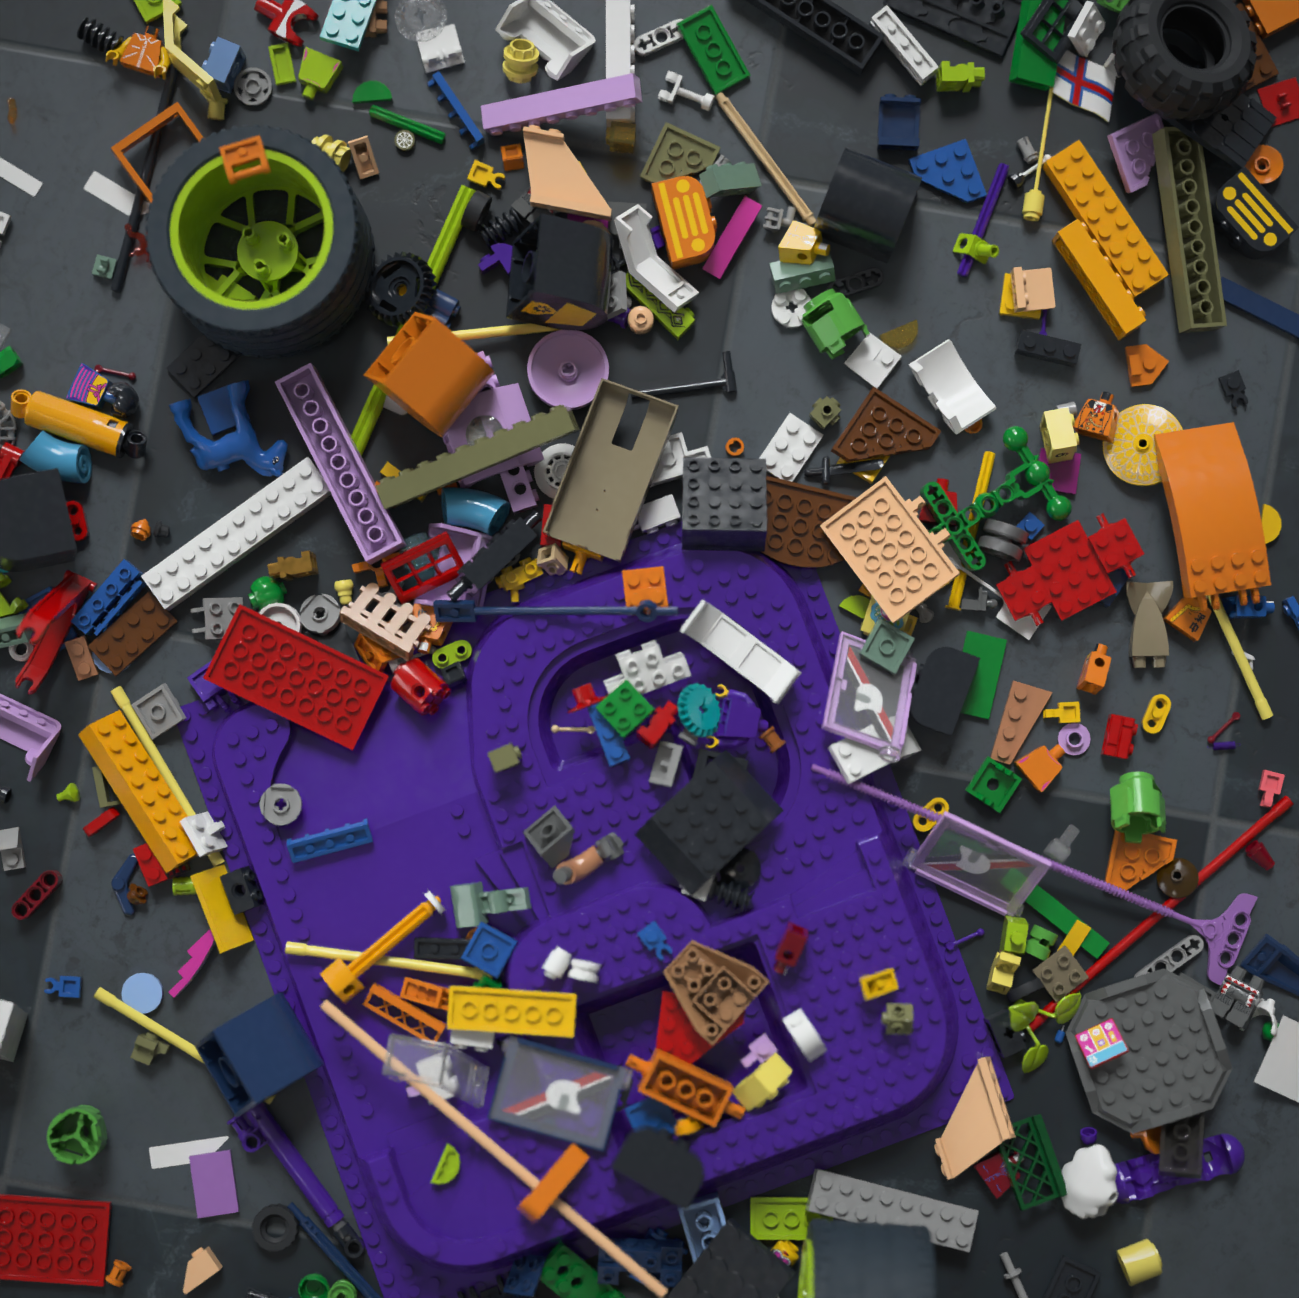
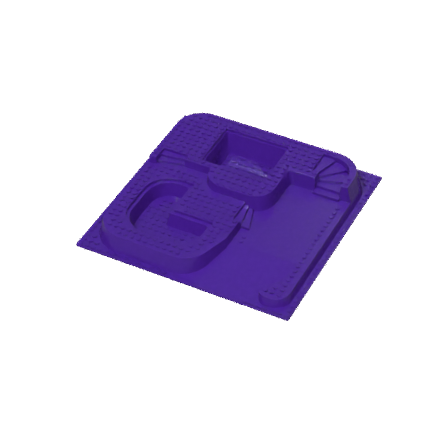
M681 521L671 527L659 529L655 533L630 540L621 562L604 557L602 562L587 558L582 575L569 571L573 562L568 563L566 572L560 576L557 574L550 576L547 572H543L542 575L524 583L525 588L519 590V602H511L510 590L504 591L501 588L485 594L483 607H626L622 571L664 566L668 607H678L679 614L657 615L651 622H644L637 615H477L476 622H453L443 645L431 646H435L437 650L458 640L467 641L472 647V655L467 660L461 662L467 681L450 688L452 690L450 696L438 705L439 710L431 716L429 713L427 715H420L391 689V682L395 675L392 673L388 662L383 673L389 675V678L354 750L239 695H236L240 701L238 705L233 703L228 693L221 696L223 701L229 706L230 710L227 713L216 698L213 700L217 707L211 711L202 699L180 707L186 719L178 723L177 726L208 812L214 823L222 821L225 826L220 831V834L228 846L222 851L229 870L232 872L239 868L250 866V869L255 874L257 887L263 895L262 900L264 904L245 911L274 995L283 992L324 1062L323 1066L304 1078L384 1298H458V1291H462L465 1298H472L469 1292V1287L471 1286L475 1287L479 1298H482L480 1292L497 1285L500 1292L495 1276L501 1275L504 1284H506L508 1271L511 1270L515 1260L530 1254L547 1256L561 1241L583 1260L599 1255V1245L552 1205L534 1223L518 1211L517 1207L533 1189L436 1106L429 1104L423 1095L420 1094L411 1098L409 1096L408 1098L405 1086L409 1085V1083L320 1008L328 1000L419 1079L421 1078L416 1063L443 1052L444 1056H448L452 1068L449 1070L451 1077L455 1076L458 1083L455 1095L444 1100L541 1181L572 1143L487 1119L504 1060L500 1045H497L496 1040L511 1033L494 1032L492 1049L488 1048L487 1052L476 1051L475 1046L467 1045L466 1049L455 1048L454 1043H450L452 1029H447L446 1026L436 1045L432 1046L362 1005L375 982L400 996L405 977L450 988V986L473 987L474 981L479 982V980L463 976L372 965L358 977L365 988L345 1004L320 975L336 959L285 954L287 941L310 946L365 952L417 908L421 902L429 900L424 895V893L428 892V889L434 897L438 896L441 899L440 904L446 911H443L441 915L436 909L433 912V916H430L385 956L475 967L464 960L414 958V937L466 938L470 930L478 927L456 928L450 886L482 882L484 892L528 887L531 908L495 914L487 913L488 923L486 924L518 941L499 975L501 977V989L577 994L574 1037L515 1033L516 1037L627 1068L626 1072L632 1076L633 1085L625 1108L650 1097L638 1091L637 1085L642 1077V1073L626 1067L625 1064L629 1060L630 1054L646 1062L650 1061L656 1048L663 991L674 992L664 971L691 940L754 967L769 981L746 1007L744 1023L691 1065L731 1083L734 1090L742 1080L752 1074L762 1064L756 1059L746 1068L740 1060L751 1052L748 1046L765 1033L776 1047L777 1051L775 1053L782 1058L793 1072L787 1077L789 1082L781 1089L777 1088L779 1093L771 1100L766 1098L767 1101L758 1109L754 1107L748 1111L745 1108L740 1120L723 1112L715 1127L703 1122L704 1127L695 1132L683 1135L672 1134V1137L676 1140L682 1138L691 1144V1148L700 1155L703 1162V1181L693 1198L718 1192L721 1206L724 1208L812 1175L815 1169H828L945 1125L949 1122L978 1063L977 1059L983 1057H991L1004 1101L1013 1099L1012 1088L983 1019L985 1018L958 945L954 946L952 950H947L945 947L947 942L953 943L956 940L935 884L916 874V867L909 864L920 848V844L906 808L903 810L898 805H891V802L887 803L883 799H876V796H869L868 793L864 794V791H857V788L853 789L849 785L845 786V783L842 785V782L838 783L837 780L836 782L834 779L830 780V777L827 779L825 775L811 770L812 765L815 764L827 770L831 769L832 772H839L840 775L841 771L828 747L846 738L822 729L840 632L816 568H799L782 564L760 551L682 550ZM702 600H705L801 672L779 704L775 703L762 689L686 633L681 632L680 629ZM655 640L663 658L681 651L685 656L691 673L689 677L641 694L655 711L658 707L663 709L668 701L678 707L679 696L682 690L689 685L705 684L706 688H711V693L720 695L724 693V690L718 689L717 686L724 685L728 691L732 689L746 693L755 702V707L760 708V719L768 721L767 730L773 726L781 740H785L786 743L771 754V749L764 740L759 738L763 732L757 731L755 738H749L746 744L736 748H720L719 745L713 749L706 746H712L714 739H706V737H699L697 740L698 744L696 747H693L678 737L685 727L680 719L679 712H677L674 716V725L671 729L667 728L664 736L654 749L651 750L638 740L636 735L642 725L645 728L649 727L651 718L655 713L654 711L625 739L622 737L630 761L610 768L596 731L593 734L568 731L553 733L551 727L553 725L576 728L593 726L587 707L573 713H567V711L577 705L571 690L591 683L597 697L608 695L603 681L622 674L615 654L630 650L631 654L643 650L642 644ZM460 646L458 648V653L463 654L465 652V647ZM414 647L413 655L420 653L417 651L418 647ZM356 650L360 661H361L362 663L366 664V662L364 661V659L361 657V655L359 654V652ZM429 653L418 657L445 681L441 668H438L433 663V654ZM441 654L439 656V661L444 662L446 660V655ZM843 670L842 680L847 681L844 693L839 692L834 723L859 732L873 724L865 711H854L855 691ZM715 697L717 701H720L718 706L722 709L723 699ZM715 732V733H713V735H711V736H714L716 739H719V738H720V737H717V732ZM663 741L683 746L671 788L649 782L659 744ZM510 743L514 747H519L523 757L519 759L521 764L496 773L488 752ZM700 749L722 753L727 749L732 756L749 760L746 771L784 810L744 847L757 855L761 864V872L758 880L748 887V895L753 891L755 892L748 909L743 914H740V907L733 911L732 904L725 908L724 900L718 905L717 897L709 901V894L706 900L703 901L682 893L683 888L679 887L680 883L634 835L662 806L693 779ZM890 764L858 779V782L866 783V786H873V789H881V792L885 791L889 795L892 794V796L895 795L896 798L900 797V800L902 799ZM275 784L292 786L298 790L302 798L301 813L295 821L287 825L270 823L260 810L261 796L268 788ZM280 798V801L276 802V806L282 811L283 807L287 806V803L283 801V798ZM555 805L575 830L569 855L560 863L578 856L593 845L597 848L595 842L611 832H614L617 837L621 838L624 843L622 845L624 853L610 862H606L604 859V863L581 881L569 885L559 884L553 878V873L558 865L552 868L538 853L523 831ZM368 818L373 842L292 863L287 848V839H299L305 837V834L314 835L325 832V829L328 828L332 830L344 827L346 823L351 825L363 822V819ZM738 864L736 866V870L738 872H743L744 866L742 864ZM718 871L715 876L718 875L717 882L722 879ZM242 885V891L245 894V888ZM653 921L656 922L667 937L662 942L672 948L671 954L667 949L661 950L660 953L664 958L663 960L657 957V949L654 947L649 950L637 934ZM789 921L808 929V938L795 966H789L786 974H781L774 970L777 962L774 958L778 944ZM557 947L572 955L569 959L571 962L572 959H578L601 965L600 970L597 971V982L568 976L569 971L573 967L571 962L562 977H556L555 980L544 974L546 970L542 967L551 952L555 951ZM344 961L347 966L352 963L351 961ZM893 968L899 989L865 1000L860 977ZM373 994L369 1003L375 1007L384 1005L383 999ZM405 999L447 1024V1010L437 1009ZM887 1004H912V1035L886 1034V1025H882V1012H886ZM394 1005L388 1006L389 1015L392 1017L402 1016L399 1008ZM384 1007V1008H380V1010H382V1011H384V1012L386 1013L385 1007ZM800 1008L827 1049L826 1052L810 1062L783 1021L784 1018ZM413 1016L405 1017L409 1027L420 1026L418 1019ZM403 1018L397 1019V1020L401 1021L402 1023H404V1022H403ZM430 1026L424 1027L425 1036L433 1040L438 1031ZM519 1049L520 1055L515 1057L500 1111L546 1092L549 1085L555 1081H573L598 1071ZM626 1076L624 1077L621 1091H623L625 1085L630 1083L627 1081ZM611 1084L610 1087L580 1099L578 1101L580 1113L556 1109L531 1120L543 1122L544 1116L556 1119V1127L597 1138ZM731 1093L729 1101L744 1107L734 1094ZM621 1094L619 1095L617 1106L623 1104L620 1101ZM670 1106L676 1122L690 1116ZM624 1109L614 1113L604 1152L575 1144L589 1158L558 1197L605 1237H633L641 1239L645 1237L650 1227L655 1230L657 1227L665 1230L681 1224L682 1220L678 1205L611 1168L612 1160L626 1135L633 1129ZM449 1143L459 1154V1171L454 1179L440 1185L433 1184L431 1180L446 1145Z

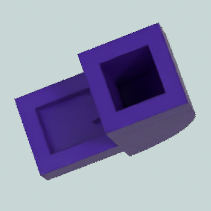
M504 243L490 246L493 255L488 254L480 259L481 263L478 264L480 271L484 275L501 264L510 277L512 246Z

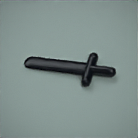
M825 456L822 458V467L806 469L804 475L806 477L822 475V483L828 485L830 483V475L878 470L883 467L884 462L881 459L830 465V458Z

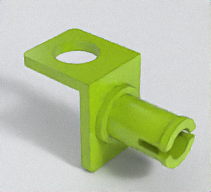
M960 233L953 252L968 254L980 263L986 264L989 257L995 258L998 256L999 247L995 244L990 245L977 235ZM967 239L968 242L966 246L961 249V242Z

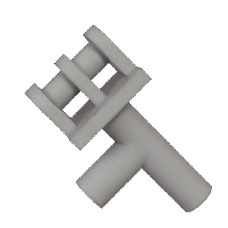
M767 207L766 211L768 214L765 216L766 224H763V228L774 233L780 229V226L789 228L794 221L796 208L788 207L786 218H782L784 209L779 210Z

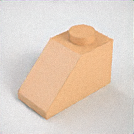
M209 1246L204 1250L200 1247L191 1254L193 1258L188 1262L183 1288L185 1294L223 1267Z

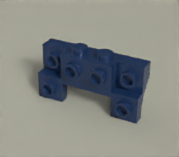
M606 1237L646 1272L660 1273V1284L662 1286L675 1288L681 1280L683 1241ZM599 1246L597 1284L618 1285L619 1271L628 1270Z

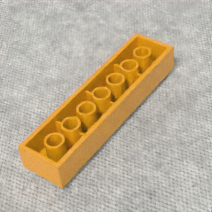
M1080 140L1045 161L1042 166L1043 170L1075 218L1086 224L1089 229V236L1098 242L1100 252L1103 256L1109 258L1112 270L1121 276L1123 280L1122 285L1126 290L1131 291L1134 298H1137L1167 278L1168 272Z
M118 710L89 724L78 734L165 872L168 873L197 857L198 853L180 823L182 819L188 817L122 712Z

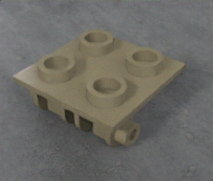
M1063 946L1032 970L1041 979L1046 991L1056 1002L1088 978V975L1066 946Z

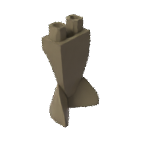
M1173 581L1152 583L1126 582L1127 598L1135 615L1129 643V658L1132 657L1133 668H1146L1145 657H1152L1153 668H1164L1166 656H1169V644L1162 612L1172 595Z

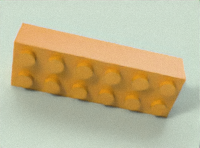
M1077 219L1058 231L1051 241L1120 341L1146 321V314L1133 301L1135 298L1131 291L1124 288L1121 276L1117 272L1114 273L1109 258L1103 256L1100 252L1098 242L1095 239H1091L1086 224Z

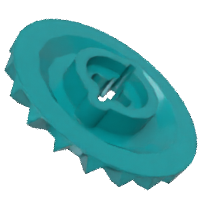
M697 683L685 687L678 699V712L683 725L690 733L698 737H708L717 732L720 712L722 710L718 706L720 701L715 699L716 695L711 693V688H706L705 684L699 685Z

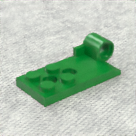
M562 1241L546 1256L547 1259L539 1279L561 1298H626L614 1285L597 1284L598 1271ZM567 1266L565 1272L557 1273L559 1267ZM574 1278H581L578 1284L571 1285Z

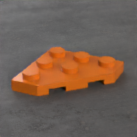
M1115 830L1104 882L1113 884L1114 887L1118 886L1122 890H1128L1174 859L1177 840L1152 834H1142L1141 844L1125 842L1124 833Z

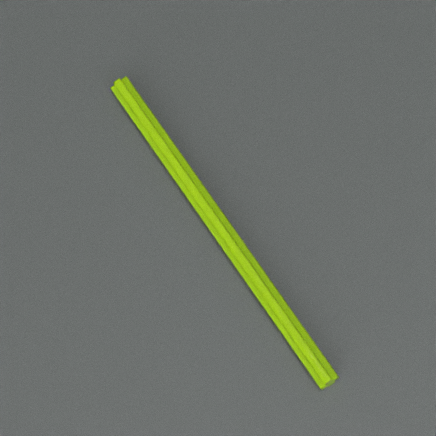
M461 185L427 262L433 269L432 273L436 276L434 279L436 283H438L463 227L461 220L471 197L476 192L474 189ZM420 280L418 282L417 294L420 288ZM400 324L396 334L400 331L403 325ZM373 385L351 435L361 456L386 399V394L375 385Z

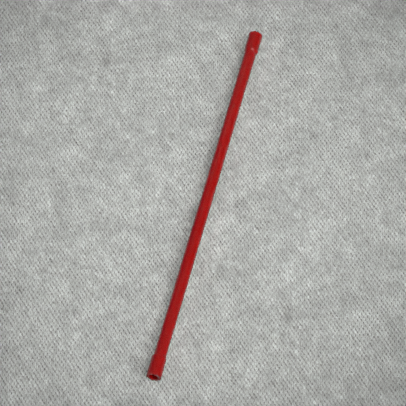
M1286 795L1279 800L1270 811L1198 873L1199 882L1197 887L1277 817H1280L1294 805L1293 802ZM1170 897L1162 905L1166 906V908L1169 907L1171 910L1186 897ZM1157 911L1149 915L1086 970L1085 973L1088 975V978L1065 996L1076 994L1160 921L1164 915L1158 914ZM1053 999L1042 1010L1053 1014L1059 1001L1056 1002ZM1037 1013L1035 1019L1029 1023V1027L1034 1032L1049 1017Z

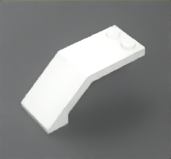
M637 204L614 220L628 271L675 313L695 299L699 292L657 256L648 225L653 217Z
M895 717L888 718L892 728ZM873 725L859 731L881 740ZM908 725L904 745L900 749L899 757L848 738L828 747L847 784L896 760L906 759L922 750Z

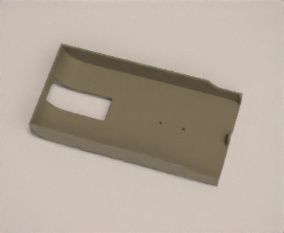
M601 378L554 498L543 533L621 562L674 427L679 406ZM629 393L650 401L632 451L612 444L627 404Z

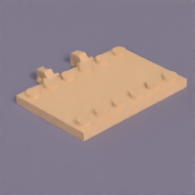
M885 476L822 523L820 527L894 624L959 576L960 573L942 550L945 547L943 542L951 537L947 529L944 528L934 535L933 532L929 533L917 518L919 516L917 511L926 505L924 499L919 496L912 502L910 499L904 501Z

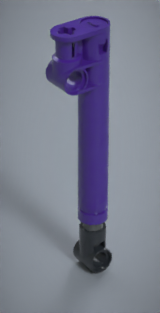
M262 1102L237 1118L233 1117L227 1122V1125H232L238 1133L237 1137L247 1152H255L266 1143L320 1218L324 1220L326 1226L334 1229L335 1232L333 1234L343 1246L346 1255L351 1258L359 1257L365 1248L363 1239L357 1235L349 1222L345 1223L342 1219L345 1216L343 1212L338 1209V1205ZM249 1137L257 1139L258 1144L256 1147L249 1145ZM350 1243H358L360 1246V1251H352L350 1249Z

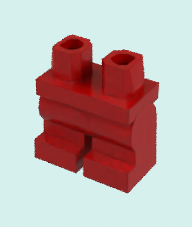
M668 701L663 709L658 707L651 718L649 727L645 728L642 725L637 732L636 738L653 750L666 733L667 728L671 729L674 725V716L678 712V707Z

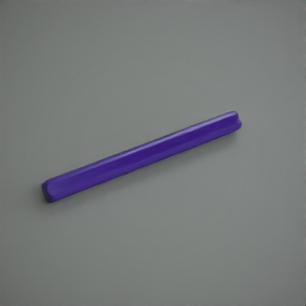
M1003 163L998 165L972 233L981 239L1009 170V166ZM964 254L957 274L967 277L974 258Z

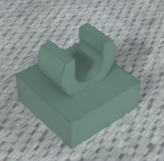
M97 254L92 274L113 280L118 260Z

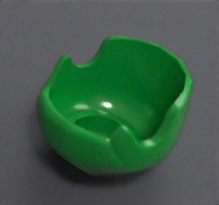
M309 1274L300 1281L298 1285L300 1298H328L330 1285L321 1274Z

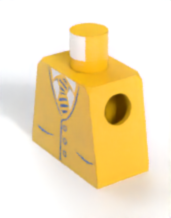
M793 221L778 246L780 262L813 264L817 255L828 256L830 244L822 243L820 230Z

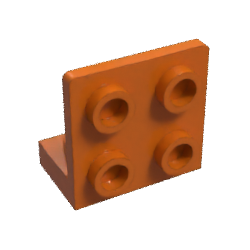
M359 633L354 647L366 664L382 673L388 662L400 658V656Z

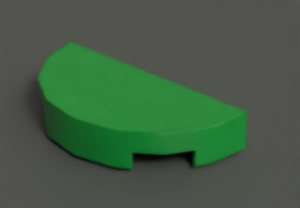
M367 81L356 88L352 103L392 101L393 98L390 90L383 83Z

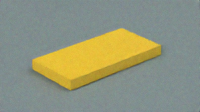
M224 864L190 876L220 953L254 940L244 913L234 915L220 879V876L228 873Z

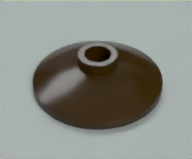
M1174 858L1171 862L1159 868L1157 873L1159 888L1164 894L1172 898L1189 896L1195 891L1199 882L1196 867L1190 861L1183 858ZM1180 873L1181 878L1175 879L1173 877L1174 874Z

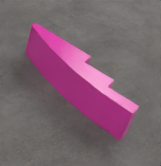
M744 196L705 263L703 270L719 279L722 278L730 261L733 259L762 208L761 204Z

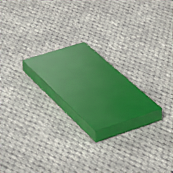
M712 4L676 24L715 96L751 76Z
M966 631L962 651L979 657L980 660L960 713L989 719L1007 643L1006 639Z

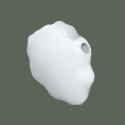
M1096 1144L1089 1148L1077 1150L1073 1160L1066 1163L1062 1168L1067 1195L1061 1197L1064 1208L1082 1219L1088 1217L1093 1219L1106 1214L1108 1207L1112 1206L1118 1197L1115 1182L1117 1176L1116 1166L1111 1159L1109 1151L1102 1145Z

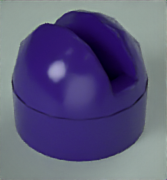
M1092 1127L1081 1129V1141L1086 1145L1094 1144L1097 1140V1130Z

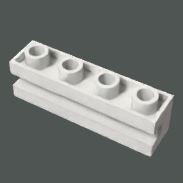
M888 5L871 17L869 25L884 35L883 42L920 86L937 73L938 65Z

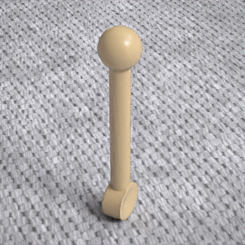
M553 725L551 731L553 733L568 731L593 734L595 728L593 726L576 728Z

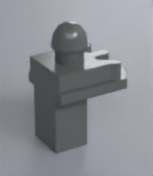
M980 586L978 600L962 599L961 609L987 612V607L994 609L998 606V602L995 599H988V591L983 590V586Z

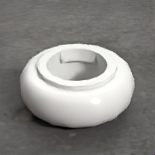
M30 639L29 642L24 643L27 646V651L23 655H19L16 652L18 645L9 646V654L14 660L22 662L29 659L34 649V645L30 644Z

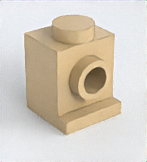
M555 543L538 549L536 565L538 567L541 566L550 576L554 574L560 576L568 568L569 557Z

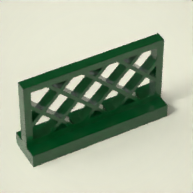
M1041 1114L1032 1115L1011 1123L1013 1128L1016 1127L1014 1130L1015 1136L1025 1141L1022 1150L1020 1151L1012 1147L1015 1138L1010 1139L1009 1144L1002 1142L998 1145L1020 1211L1067 1195L1066 1184ZM1027 1123L1029 1128L1027 1138L1018 1133L1020 1126ZM1029 1143L1036 1148L1034 1158L1025 1153ZM1010 1150L1020 1154L1016 1164L1011 1163L1008 1159ZM1023 1156L1032 1160L1028 1171L1019 1167ZM1036 1163L1043 1168L1041 1178L1032 1173ZM1017 1170L1027 1174L1023 1184L1016 1182L1015 1175ZM1030 1176L1039 1180L1035 1191L1026 1187ZM1043 1183L1049 1186L1051 1195L1045 1197L1039 1194ZM1024 1190L1034 1194L1030 1203L1024 1204L1022 1195Z

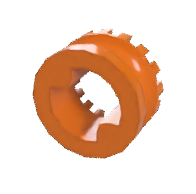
M736 437L729 439L725 446L726 452L730 456L740 455L744 450L743 441ZM734 441L740 444V449H737L735 453L729 449V445H732Z

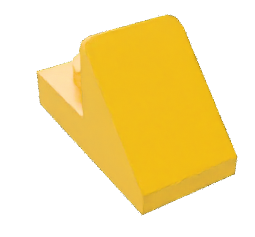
M893 968L860 977L865 1000L899 989Z

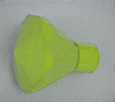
M70 783L56 797L58 801L68 800L77 802L80 800V791L76 784Z

